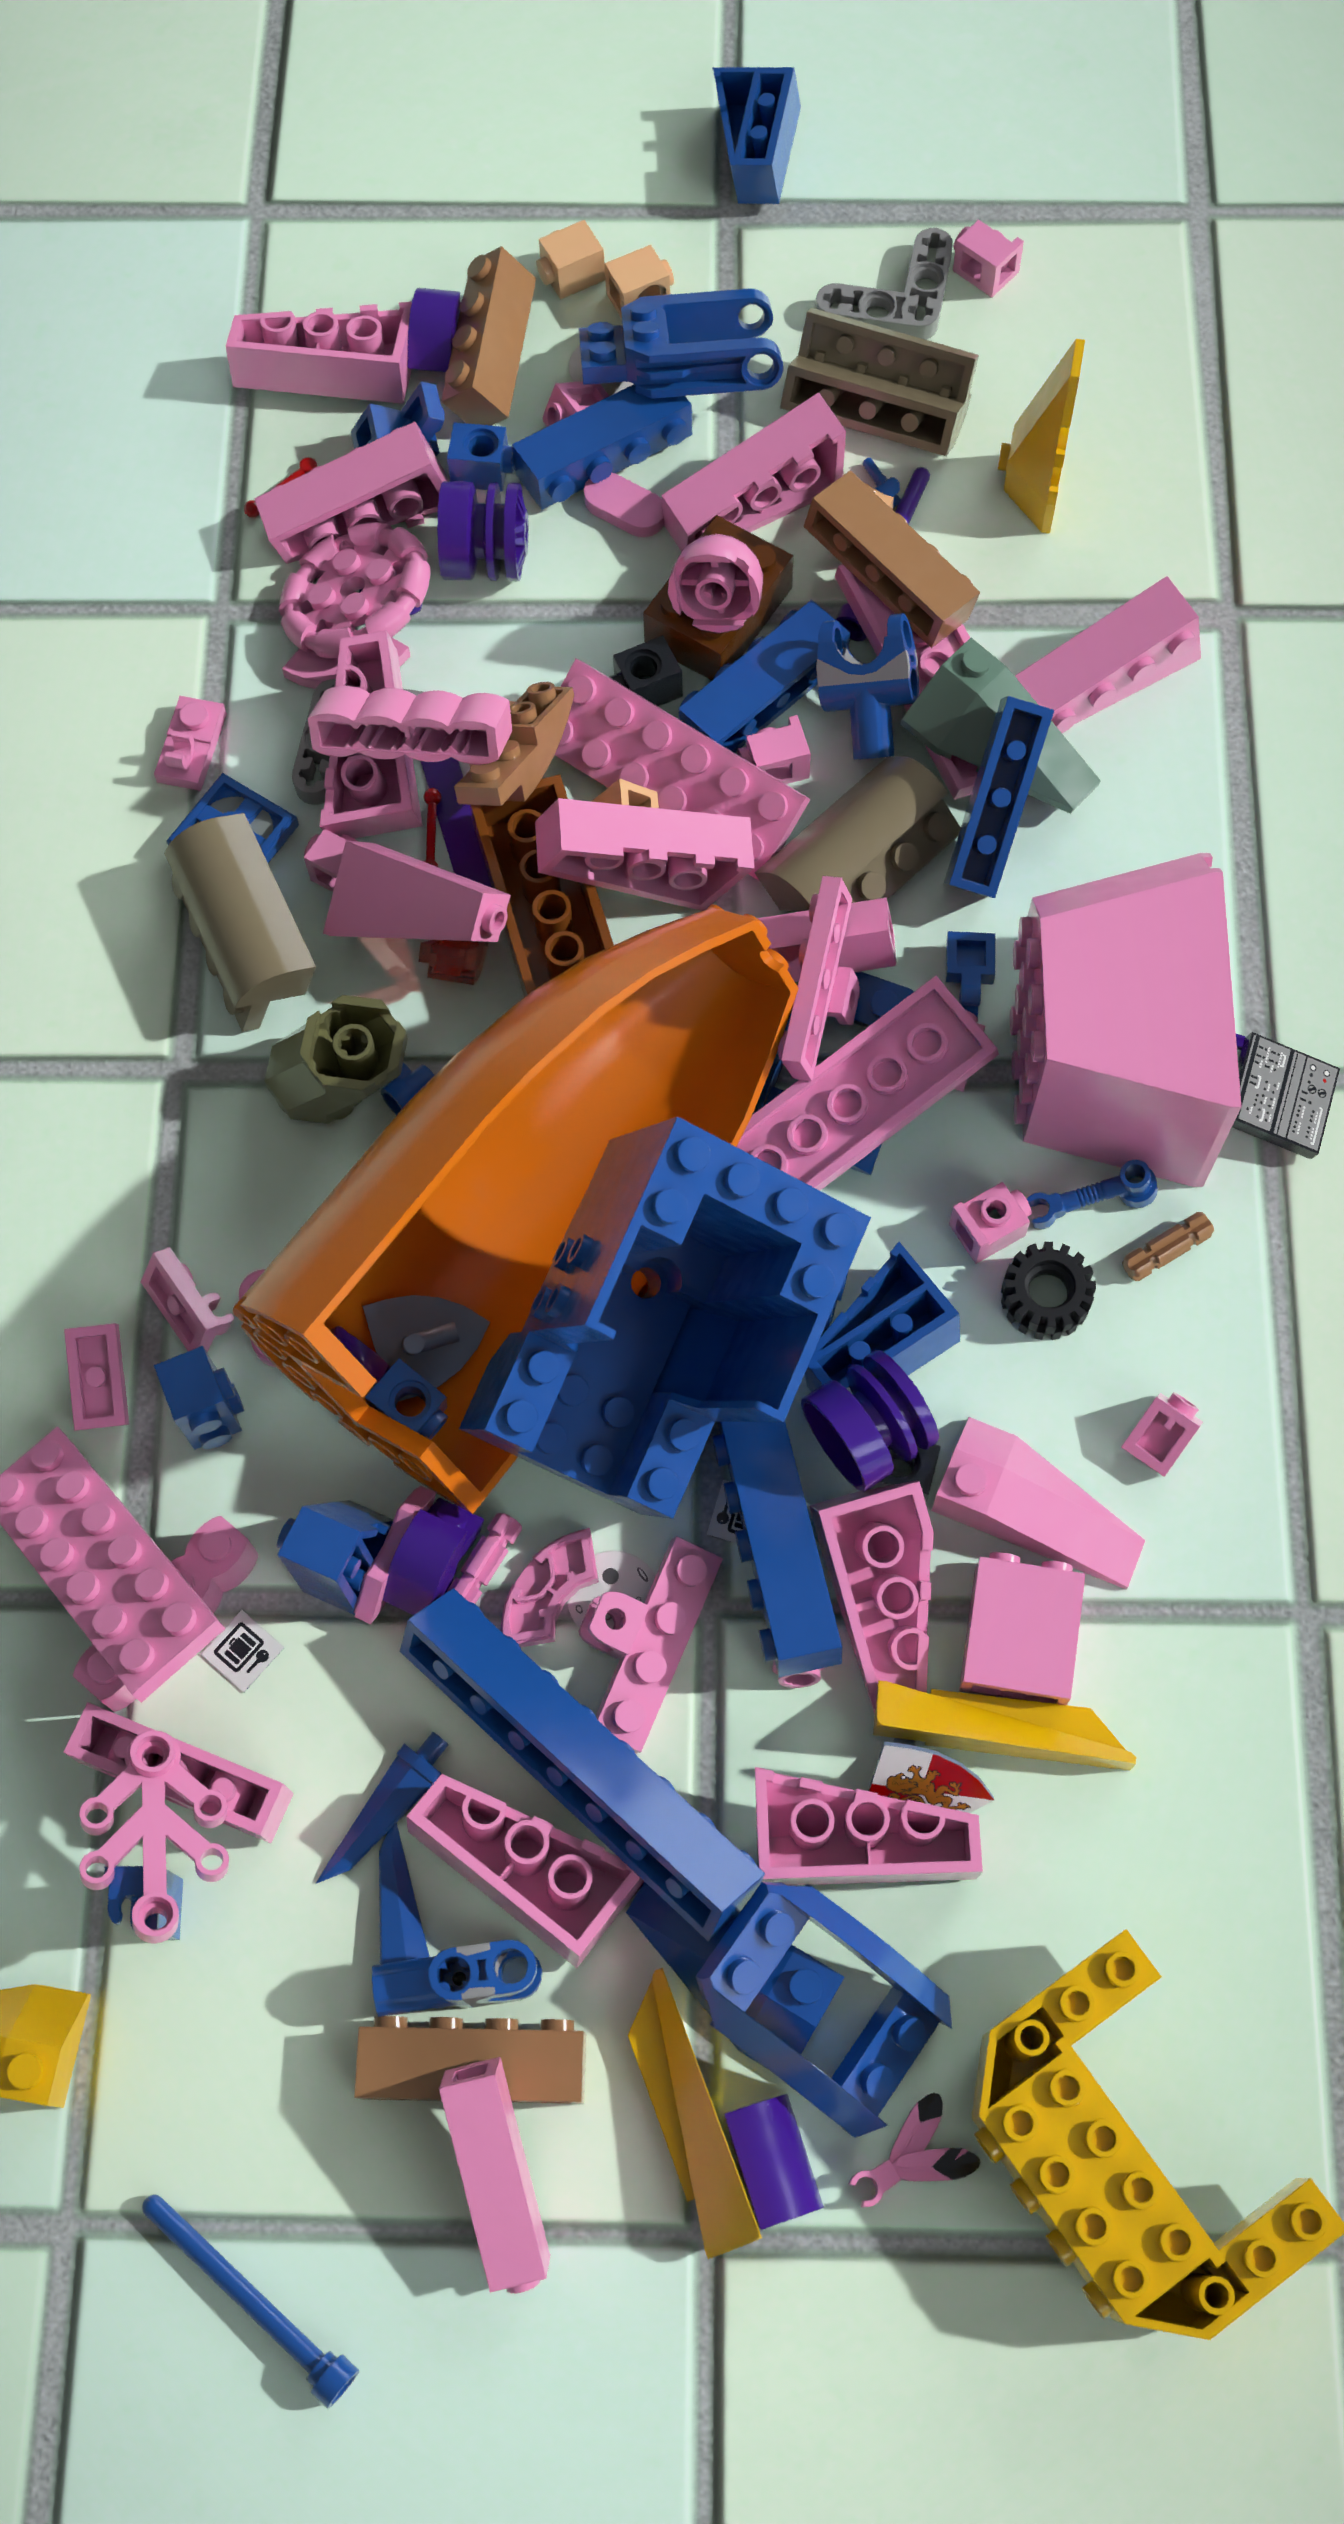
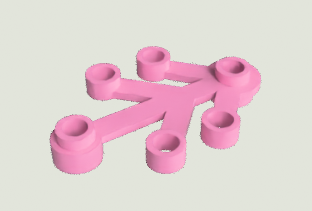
M157 1730L143 1732L130 1741L125 1751L126 1769L98 1797L86 1800L79 1811L82 1829L87 1834L93 1836L103 1835L113 1826L114 1811L142 1786V1806L98 1851H92L82 1858L79 1871L81 1881L87 1888L92 1890L104 1889L114 1879V1867L143 1839L144 1896L139 1898L133 1907L132 1924L136 1935L141 1940L152 1944L161 1943L171 1938L179 1924L178 1905L167 1894L166 1838L195 1862L196 1874L206 1882L221 1880L229 1869V1854L227 1850L220 1844L207 1841L165 1805V1785L193 1805L195 1821L204 1828L218 1827L226 1819L227 1800L225 1796L217 1790L207 1789L180 1766L181 1751L178 1743L169 1734ZM156 1753L162 1756L163 1761L158 1766L150 1767L143 1763V1759L148 1754ZM207 1802H214L220 1806L221 1810L216 1815L206 1816L200 1811V1808ZM94 1809H101L107 1813L106 1819L100 1823H91L87 1820L86 1816ZM215 1855L223 1863L215 1870H208L203 1867L201 1862L205 1857ZM94 1863H102L108 1868L105 1875L99 1878L89 1876L86 1871ZM152 1914H161L166 1918L167 1922L162 1928L154 1930L145 1925V1920Z

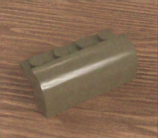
M811 307L806 314L798 356L788 365L780 409L791 411L819 392L843 427L947 456L955 445L972 395L970 390L979 355Z
M886 757L755 872V875L776 906L782 911L800 912L809 910L813 894H819L822 876L842 877L852 897V903L886 897L889 899L959 835L961 827L943 800L949 792L929 769L909 757Z
M245 813L207 819L188 827L178 834L164 852L173 872L171 881L174 894L178 899H182L189 913L190 929L195 937L200 938L206 951L208 969L213 976L218 977L223 988V998L229 1014L235 1015L242 1032L259 1029L270 1001L306 994L316 965Z

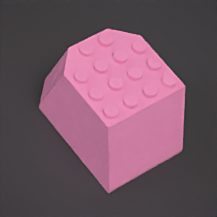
M1198 853L1032 897L1028 916L1020 917L1019 940H1015L1013 946L1014 970H1019V984L1016 985L1015 1006H1011L1010 1034L1017 1035V1050H1013L1012 1078L1013 1080H1019V1095L1014 1097V1123L1023 1124V1142L1120 1168L1130 1160H1141L1148 1165L1149 1169L1158 1178L1191 1187L1204 1186L1241 1109L1224 879L1221 868H1210L1212 867L1213 860L1211 853Z

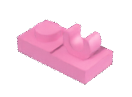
M179 696L154 772L157 783L198 791L202 790L227 715L223 703Z
M170 1247L152 1254L141 1279V1284L187 1351L203 1346L206 1352H208L215 1336L226 1333L235 1317L232 1313L222 1317L213 1314L212 1311L216 1309L221 1297L218 1293H209L202 1297L195 1288L196 1284L193 1281L189 1268L179 1261Z
M113 1323L64 1329L74 1431L129 1425L119 1324Z

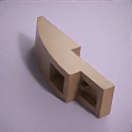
M539 682L527 688V691L510 706L512 733L499 759L489 764L473 765L468 773L454 786L458 804L502 806L505 801L525 802L546 773L559 746L574 699L573 687H555L551 682Z

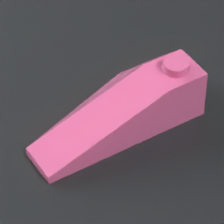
M920 1481L873 1488L865 1492L857 1491L810 1505L822 1554L874 1714L878 1680L927 1693L929 1653L927 1628L929 1600H931L930 1559L931 1550H933L934 1531Z

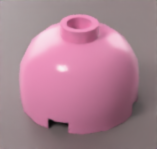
M726 535L703 536L687 545L672 567L668 584V596L673 609L679 615L683 611L687 616L694 619L693 626L716 633L734 631L744 626L745 620L751 617L752 614L754 616L757 612L762 595L763 573L757 557L745 543Z

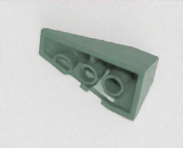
M970 638L941 665L906 712L900 725L934 753L948 759L954 755L978 766L976 772H978L1000 700L1006 696H1011L1037 704V702L1006 665L973 638ZM1051 721L1028 795L1071 814L1099 786L1101 780Z

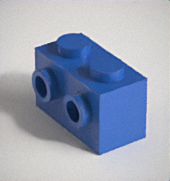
M203 1346L154 1365L172 1417L194 1450L201 1447L203 1449L220 1447L232 1439L231 1435L242 1431L237 1414L245 1410L234 1383L231 1384L225 1368L217 1370Z

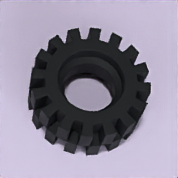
M1044 1242L1043 1248L1038 1249L1035 1243L1027 1247L1025 1254L1021 1251L1014 1256L1012 1264L1009 1263L1001 1287V1293H1003L1001 1305L1002 1309H1008L1006 1318L1011 1324L1016 1320L1020 1323L1018 1331L1026 1335L1028 1329L1035 1331L1034 1339L1043 1340L1044 1334H1051V1340L1060 1339L1064 1331H1066L1067 1335L1075 1332L1078 1324L1082 1325L1095 1298L1093 1295L1096 1291V1281H1091L1094 1273L1091 1265L1086 1267L1082 1265L1085 1258L1082 1254L1077 1252L1074 1257L1068 1254L1070 1246L1062 1244L1060 1250H1054L1053 1242ZM1040 1275L1055 1276L1064 1283L1067 1290V1299L1059 1306L1043 1307L1031 1298L1029 1283Z

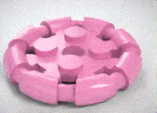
M387 523L359 524L348 527V533L335 538L334 535H330L323 539L299 560L300 569L297 573H290L283 586L279 602V613L283 617L281 625L286 636L302 651L306 653L315 651L316 655L324 658H338L340 638L384 630L388 632L390 638L395 636L411 620L409 614L414 607L421 606L429 587L431 569L430 565L426 562L428 555L422 543L410 531L402 527L392 529L390 524ZM315 578L319 579L316 585L312 584ZM363 624L366 625L365 627L361 628L360 630H356V629H355V627H357V626H360V625H363Z

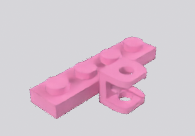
M822 876L819 894H813L810 901L809 918L812 925L809 938L803 939L799 950V964L802 968L797 985L799 989L791 1010L788 1031L784 1030L778 1046L779 1059L793 1079L813 1080L827 1016L835 1017L838 1023L842 1025H852L854 1022L860 994L859 981L852 968L838 967L852 904V897L842 877Z
M677 1536L670 1541L644 1603L623 1593L606 1592L592 1599L578 1631L582 1640L589 1646L613 1658H620L596 1713V1717L619 1740L628 1743L635 1753L642 1752L723 1558ZM606 1614L610 1615L614 1621L613 1629L606 1624Z

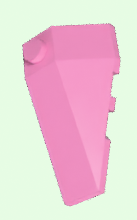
M971 1417L968 1418L955 1447L931 1510L1054 1561L1070 1564L1076 1570L1126 1590L1146 1541L1018 1436Z

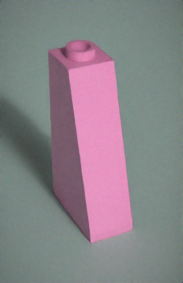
M346 841L323 934L338 937L498 942L500 933L507 922V907L511 895L376 843Z

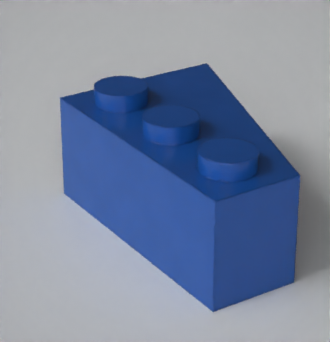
M713 67L738 204H779L801 110L795 68Z
M900 1242L890 1251V1258L874 1278L870 1276L861 1287V1294L845 1313L841 1312L820 1337L805 1372L806 1384L811 1392L829 1380H836L851 1393L846 1377L847 1368L853 1364L864 1367V1357L874 1350H882L889 1355L908 1376L960 1342V1314Z
M351 1500L302 1506L296 1519L289 1518L281 1529L277 1540V1548H280L277 1555L304 1593L355 1615L354 1610L364 1575L382 1548L394 1519Z

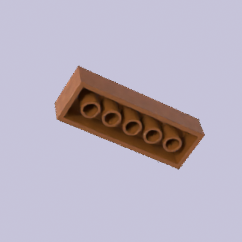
M560 774L541 779L525 802L505 801L502 806L470 805L475 833L491 886L496 890L511 895L507 907L508 916L504 930L524 997L585 958L614 945L595 886L538 873L535 821L558 798L568 799Z

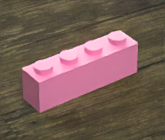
M755 1767L758 1867L765 1873L762 1882H778L788 1886H799L806 1884L828 1885L976 1880L983 1872L979 1815L911 1800H898L877 1795L878 1793L847 1789L824 1784L823 1781L804 1777L796 1778L774 1773L772 1770Z

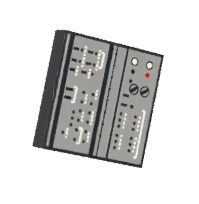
M1251 1032L1244 1039L1238 1061L1241 1109L1232 1128L1312 1159L1320 1151L1340 1068Z

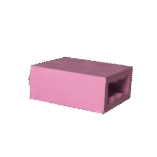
M993 1552L989 1554V1558L980 1556L974 1572L959 1692L1067 1705L1072 1695L1086 1574L1073 1572L1072 1565L1059 1561H1043L1041 1566L1020 1563V1557L1009 1553Z

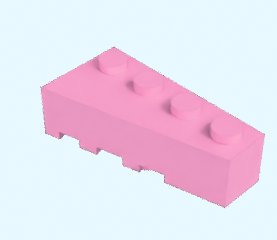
M413 422L404 427L397 428L390 434L363 447L355 448L350 453L323 466H318L292 481L276 486L269 492L254 499L268 540L284 562L289 564L299 561L311 548L330 535L338 538L347 534L348 527L365 523H387L392 526L405 522L407 528L424 524L423 516L438 512L441 483L449 480L417 423Z
M386 630L340 638L335 687L352 686L369 693L384 688L403 690L398 652ZM360 752L345 757L330 756L329 767L326 768L324 788L326 789L324 810L321 809L319 825L322 830L325 828L338 836L346 834L355 839L423 827L413 758L404 754L394 759H376L365 756Z

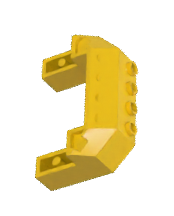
M1125 1929L982 2035L971 2119L979 2129L974 2133V2136L994 2164L1000 2160L1015 2180L1009 2184L1011 2190L1030 2215L1037 2211L1051 2231L1045 2236L1048 2243L1066 2267L1073 2263L1087 2283L1082 2287V2291L1103 2319L1110 2316L1112 2320L1127 2325L1211 2340L1344 2234V2222L1311 2178H1295L1214 2243L1072 2048V2045L1162 1978L1128 1930Z

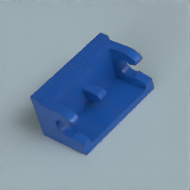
M105 1866L104 1875L108 1870L107 1866ZM115 1866L114 1879L109 1885L108 1915L114 1924L119 1925L123 1917L122 1903L126 1898L131 1900L130 1923L133 1929L132 1910L137 1900L144 1896L143 1866ZM166 1869L167 1894L176 1901L179 1909L178 1928L168 1940H180L183 1878ZM152 1914L145 1920V1925L150 1929L156 1930L162 1928L167 1920L161 1914Z

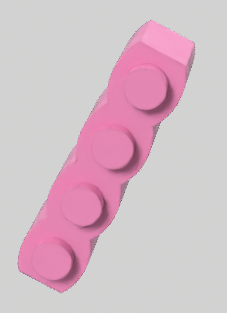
M336 686L324 691L308 717L312 749L318 753L333 757H345L360 752L371 758L394 759L405 754L408 757L424 762H438L452 757L464 763L482 765L499 759L512 733L509 700L491 693H475L462 698L450 692L434 690L426 691L416 696L413 693L396 688H384L369 693L357 687Z
M220 1515L204 1523L189 1540L185 1554L173 1559L171 1563L214 1614L221 1602L223 1593L237 1587L251 1573L257 1562L258 1552L248 1538ZM91 1645L77 1662L73 1677L113 1712L122 1710L134 1702L136 1698L129 1692L95 1646Z

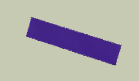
M452 757L438 762L421 761L428 788H436L442 796L440 803L437 805L436 815L453 872L492 888L475 833L470 805L458 804L454 786L463 778L459 761Z

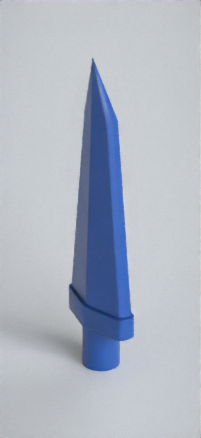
M432 1732L417 1752L404 1743L315 1884L350 1871L420 1800L442 1774L433 1767V1764L449 1746L445 1740L435 1732Z
M397 1823L387 1832L379 1849L380 1964L430 1957Z

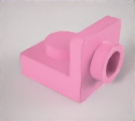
M583 381L555 383L542 417L543 422L548 427L609 397L601 384L583 385Z
M1175 1392L1169 1398L1160 1393L1121 1447L1165 1477L1202 1425L1203 1421L1195 1416L1199 1409Z

